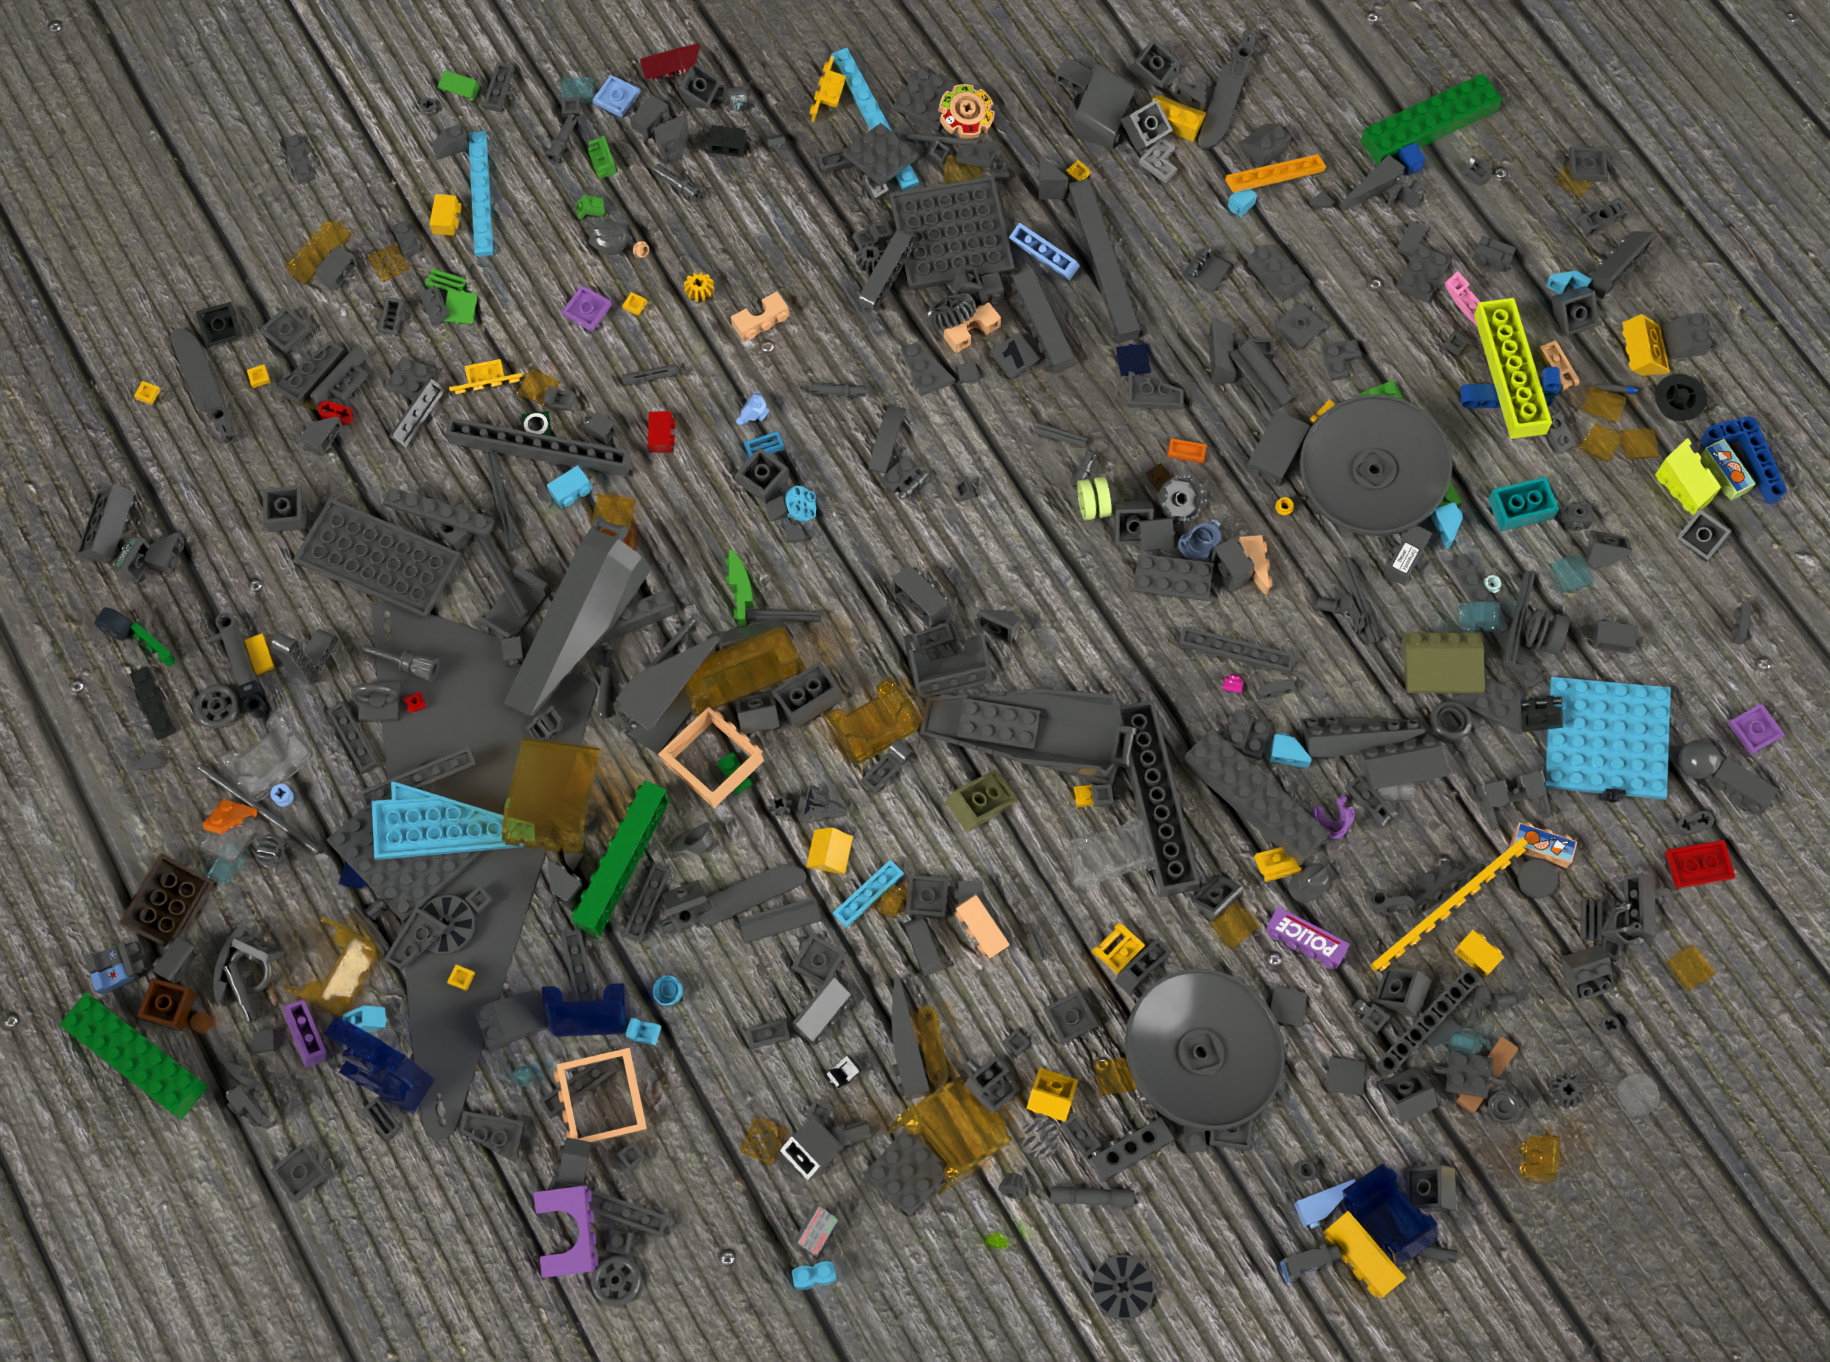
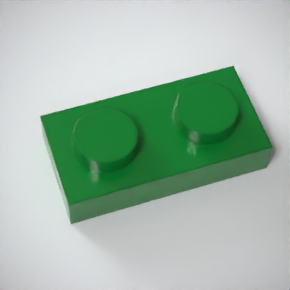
M733 752L716 761L725 779L730 777L741 766ZM747 777L733 790L735 795L753 786L750 779Z

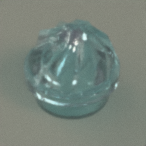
M520 1066L513 1072L514 1076L512 1079L519 1086L526 1087L527 1084L532 1082L533 1071L530 1067Z

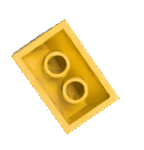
M1161 95L1154 97L1152 101L1157 99L1173 129L1170 133L1194 142L1207 113Z
M1643 314L1622 322V334L1626 339L1627 345L1625 349L1629 355L1631 371L1640 376L1670 373L1660 324Z

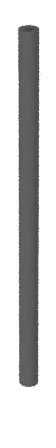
M203 764L198 766V771L247 806L256 808L257 813L313 853L318 855L321 852L322 848Z

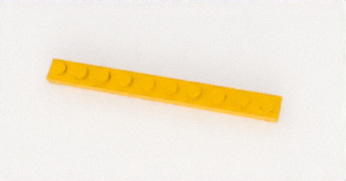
M1523 837L1375 960L1370 965L1371 969L1376 972L1378 969L1383 971L1391 964L1389 960L1393 956L1399 958L1406 952L1405 946L1409 943L1413 946L1421 939L1419 935L1423 931L1428 933L1436 926L1434 922L1440 918L1443 921L1451 914L1449 909L1454 905L1458 908L1466 901L1464 897L1468 893L1474 895L1481 889L1480 883L1484 880L1488 883L1496 876L1494 872L1498 868L1503 870L1511 863L1509 859L1515 855L1518 858L1525 852L1524 846L1528 842Z

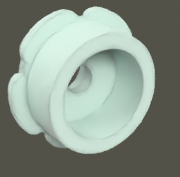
M1491 575L1483 580L1489 592L1497 593L1500 590L1501 580L1497 576Z

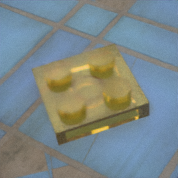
M598 493L591 527L593 526L594 518L599 516L612 524L628 527L629 533L635 499ZM604 528L601 529L604 532L615 533Z

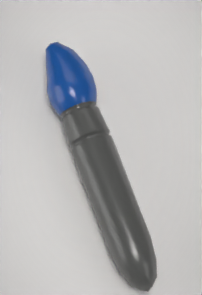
M1597 383L1593 386L1601 391L1626 392L1628 394L1639 392V389L1633 386L1626 387Z

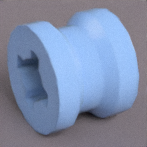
M284 784L275 785L271 790V798L278 806H289L294 800L293 792Z

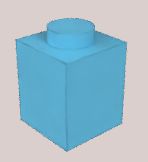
M1251 189L1235 192L1229 197L1228 208L1232 213L1242 217L1255 205L1257 194Z

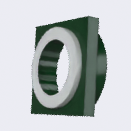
M549 411L521 414L523 431L551 436ZM533 418H542L544 426L539 431H532L528 428V422Z

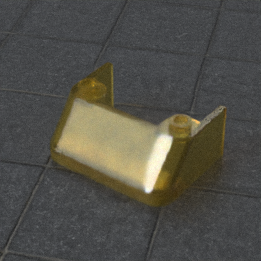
M322 916L320 920L328 928L336 931L334 942L343 948L325 984L318 981L309 982L302 992L285 984L282 988L291 996L300 1000L304 999L305 1002L332 1015L342 1016V1014L347 1013L379 951L373 942L350 928Z

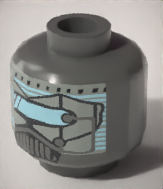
M742 86L728 88L726 94L723 95L724 105L728 106L731 111L745 109L747 104L750 103L748 90H745Z

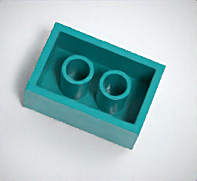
M1547 477L1493 489L1488 498L1500 532L1554 519L1559 511Z

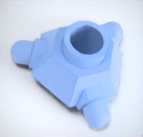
M755 391L741 409V416L736 420L738 425H743L749 420L756 421L758 419L762 421L768 414L770 409L766 407V402L759 391Z

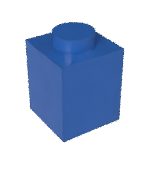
M1413 143L1400 149L1397 160L1405 167L1404 171L1409 175L1420 172L1423 169L1426 158L1417 144Z

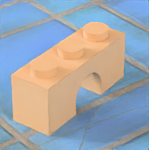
M778 292L762 299L765 311L762 315L754 316L747 309H744L731 316L732 326L743 342L754 338L756 334L762 331L769 330L776 323L783 322L789 317V308Z
M989 302L985 305H980L976 308L973 317L969 318L968 321L952 329L944 330V339L954 352L958 353L971 345L969 330L977 328L985 335H988L1001 327V317Z

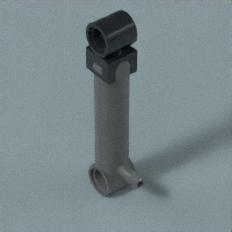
M221 613L215 621L220 633L206 638V642L210 644L223 640L238 684L237 688L240 697L244 701V708L253 718H262L266 715L268 706L263 700L265 697L255 676L240 632L239 623L231 613ZM231 622L229 626L224 627L226 623ZM255 704H259L256 709H252Z

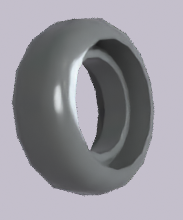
M1448 700L1439 703L1433 708L1429 716V726L1432 733L1438 739L1454 743L1461 741L1469 734L1472 728V716L1463 704ZM1446 712L1457 714L1461 719V728L1456 731L1444 729L1440 723V716Z

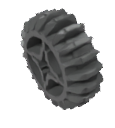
M958 292L957 294L946 296L931 306L928 310V319L934 329H952L973 317L976 312L975 301L966 292Z

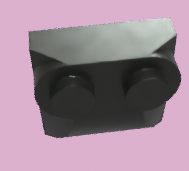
M232 302L195 311L206 347L242 337Z

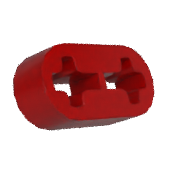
M324 401L318 406L319 414L323 419L338 417L342 425H348L353 421L352 411L346 406L330 401ZM330 408L331 412L327 411V413H324V410ZM347 413L348 417L345 416L344 419H342L341 415Z

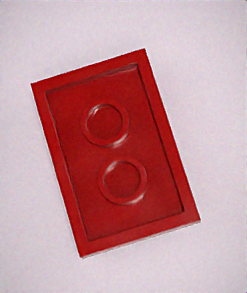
M1724 840L1665 851L1676 889L1728 881L1736 878Z

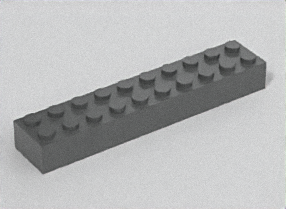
M1154 700L1120 706L1122 726L1137 729L1136 735L1133 736L1129 760H1131V763L1127 769L1158 896L1164 897L1198 890L1200 882ZM1121 734L1120 737L1122 749L1124 747L1126 734Z

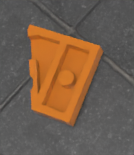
M222 799L203 822V829L223 834L232 827L242 824V820L248 816L256 817L257 809Z

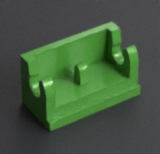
M444 70L438 84V89L467 97L472 101L475 100L481 88L476 80Z
M605 136L588 142L589 146H592L588 148V152L598 179L617 174Z

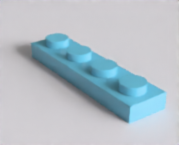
M889 860L833 912V915L847 929L904 876V873Z

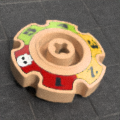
M969 84L956 85L953 87L952 92L946 91L941 98L938 111L942 113L940 116L941 124L950 134L956 132L959 134V138L974 139L980 136L981 131H988L993 122L995 112L990 110L992 109L993 102L989 95L982 89L979 91L974 90V86Z

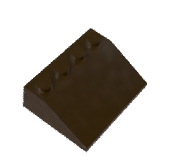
M160 853L117 924L166 948L170 940H175L176 937L182 939L215 881Z

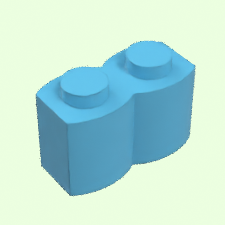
M824 1261L815 1264L813 1267L799 1266L792 1270L794 1287L798 1290H808L815 1285L827 1286L837 1281L833 1262Z

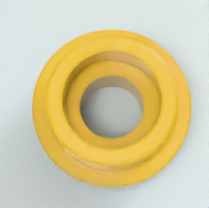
M1283 497L1277 500L1275 509L1280 515L1286 516L1293 512L1294 503L1290 498ZM1285 505L1287 509H1283L1281 506Z

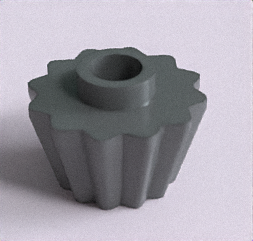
M1016 1173L1006 1174L998 1190L1008 1198L1021 1199L1026 1196L1025 1178Z

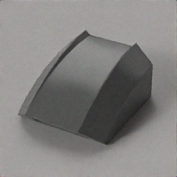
M1152 39L1132 63L1130 69L1150 83L1162 88H1168L1179 72L1180 61L1155 39Z

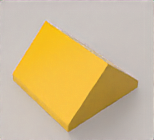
M833 827L815 829L806 867L845 875L853 836Z

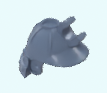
M1211 519L1209 523H1200L1194 526L1188 534L1182 535L1178 546L1184 557L1189 560L1208 562L1209 554L1221 540L1222 535L1218 529L1221 523L1216 519Z

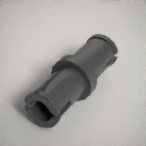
M1086 452L1081 465L1077 467V474L1071 484L1076 489L1078 480L1087 479L1091 475V468L1097 458L1093 453Z

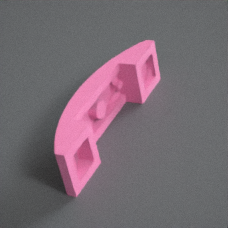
M1457 271L1445 282V286L1457 306L1477 326L1474 313L1480 301L1469 290L1468 286L1470 284Z

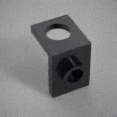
M1606 788L1602 793H1599V800L1610 803L1619 802L1626 795V790Z

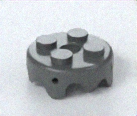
M1191 475L1171 477L1160 489V509L1167 518L1172 517L1175 522H1188L1199 517L1201 509L1208 502V498L1203 492L1202 484L1191 478ZM1179 494H1182L1184 496V502L1182 504L1178 503L1177 496Z

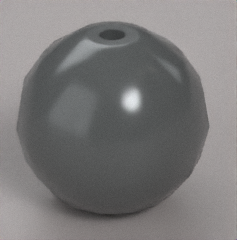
M1693 740L1685 744L1680 751L1679 765L1682 771L1690 778L1697 780L1707 779L1713 776L1720 768L1721 755L1717 747L1711 742Z

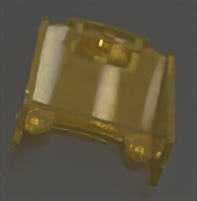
M961 1077L956 1078L901 1113L887 1130L891 1134L903 1126L909 1134L919 1135L923 1133L948 1165L944 1168L943 1173L947 1181L937 1192L939 1196L961 1181H965L1012 1140L1011 1136H1008L1005 1128L1007 1124L1000 1111L998 1110L991 1115L964 1086L965 1083L962 1082L963 1078Z

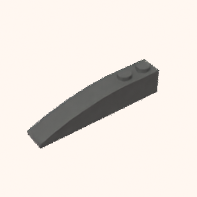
M898 974L895 975L892 996V1036L896 1064H893L895 1076H900L901 1084H898L900 1095H905V1099L908 1101L930 1095V1090L900 975Z

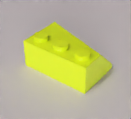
M1687 438L1664 460L1655 476L1661 484H1664L1669 489L1671 495L1683 504L1684 509L1694 515L1700 508L1703 509L1712 501L1721 489V486L1711 471L1702 466L1700 455L1698 452L1694 454L1689 446L1692 443Z

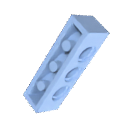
M1021 223L1016 226L1009 236L1014 244L1069 281L1080 267L1076 260Z

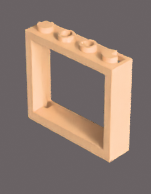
M708 707L658 755L670 770L710 806L715 808L764 762L761 754L763 751L758 748V745H752L744 733L739 734L736 731V727L730 721L725 722L723 720L724 717L720 712H714ZM712 723L751 756L714 792H711L675 759Z
M630 1048L557 1064L558 1070H554L556 1083L560 1082L562 1090L558 1091L560 1103H565L566 1110L562 1111L564 1123H569L570 1131H566L567 1138L594 1143L647 1130ZM623 1057L637 1125L578 1138L564 1070Z

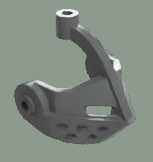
M1631 902L1620 903L1609 912L1605 924L1600 931L1601 935L1627 945H1638L1645 941L1644 937L1641 936L1623 938L1619 934L1631 929L1640 930L1641 924L1636 921L1632 922L1629 926L1616 928L1618 914L1631 909Z

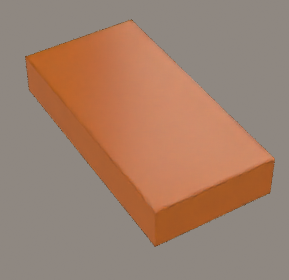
M1170 438L1167 457L1204 464L1207 444Z

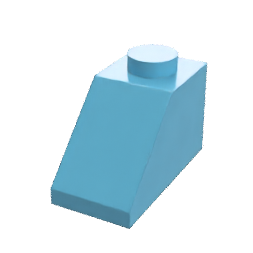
M1455 502L1437 508L1431 516L1446 549L1450 548L1463 519L1462 511L1460 508H1457Z
M1286 733L1274 735L1270 762L1302 768L1309 767L1311 757L1295 737H1291Z
M362 1006L342 1014V1034L368 1033L386 1028L387 1017L385 1015V1008Z

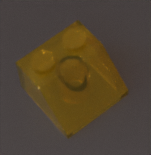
M1530 1136L1523 1141L1521 1152L1524 1154V1162H1521L1520 1174L1523 1175L1522 1181L1548 1185L1558 1178L1559 1136Z

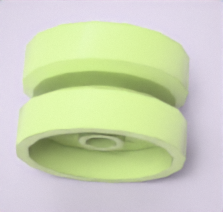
M1105 476L1094 478L1092 484L1088 479L1078 480V501L1084 521L1095 519L1096 511L1100 518L1110 517L1112 513L1111 498Z

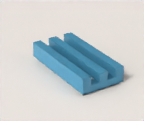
M779 431L744 442L749 458L759 447L768 454L785 449ZM777 438V440H774V441H771V442H768V443L766 442V441H769V440H772V439ZM763 443V444H761V445H759V446L750 448L751 446H754V445Z

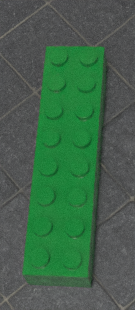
M1482 73L1365 128L1361 142L1376 164L1379 165L1388 155L1397 159L1401 148L1416 143L1421 148L1497 112L1502 98L1485 74Z
M644 780L642 785L638 786L635 792V800L629 803L625 819L620 820L616 836L610 839L607 853L603 854L600 858V867L597 872H593L589 888L583 891L581 895L582 901L579 907L576 906L571 915L577 929L597 939L600 938L670 802L666 789Z
M87 992L58 1024L181 1120L209 1087Z

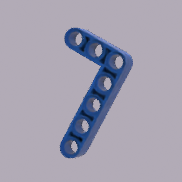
M1547 367L1539 376L1547 407L1552 405L1561 388L1560 369L1558 367ZM1466 384L1461 386L1462 407L1501 408L1494 384Z
M1747 416L1709 426L1701 437L1702 445L1708 447L1723 439L1727 444L1739 441L1763 498L1770 504L1778 503L1787 489L1756 419Z

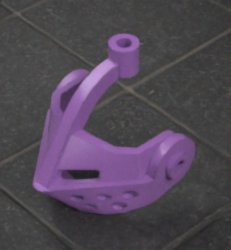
M1341 795L1337 800V804L1340 807L1339 821L1330 820L1325 817L1322 807H1313L1312 817L1330 832L1327 838L1341 840L1353 823L1354 809L1353 807H1347L1345 811L1344 803L1347 798L1344 795Z

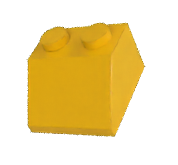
M1040 1067L1026 1109L1066 1122L1078 1080Z

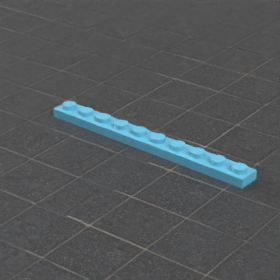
M848 48L831 53L834 56L833 61L840 74L846 76L845 84L869 129L871 130L879 123H882L892 132ZM910 165L895 175L902 191L919 186V180Z

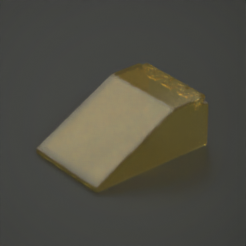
M528 738L522 739L504 807L502 841H506L505 845L520 846V843H523V847L540 849V846H544L543 850L559 852L560 849H563V853L577 854L578 851L582 852L600 753L599 748Z

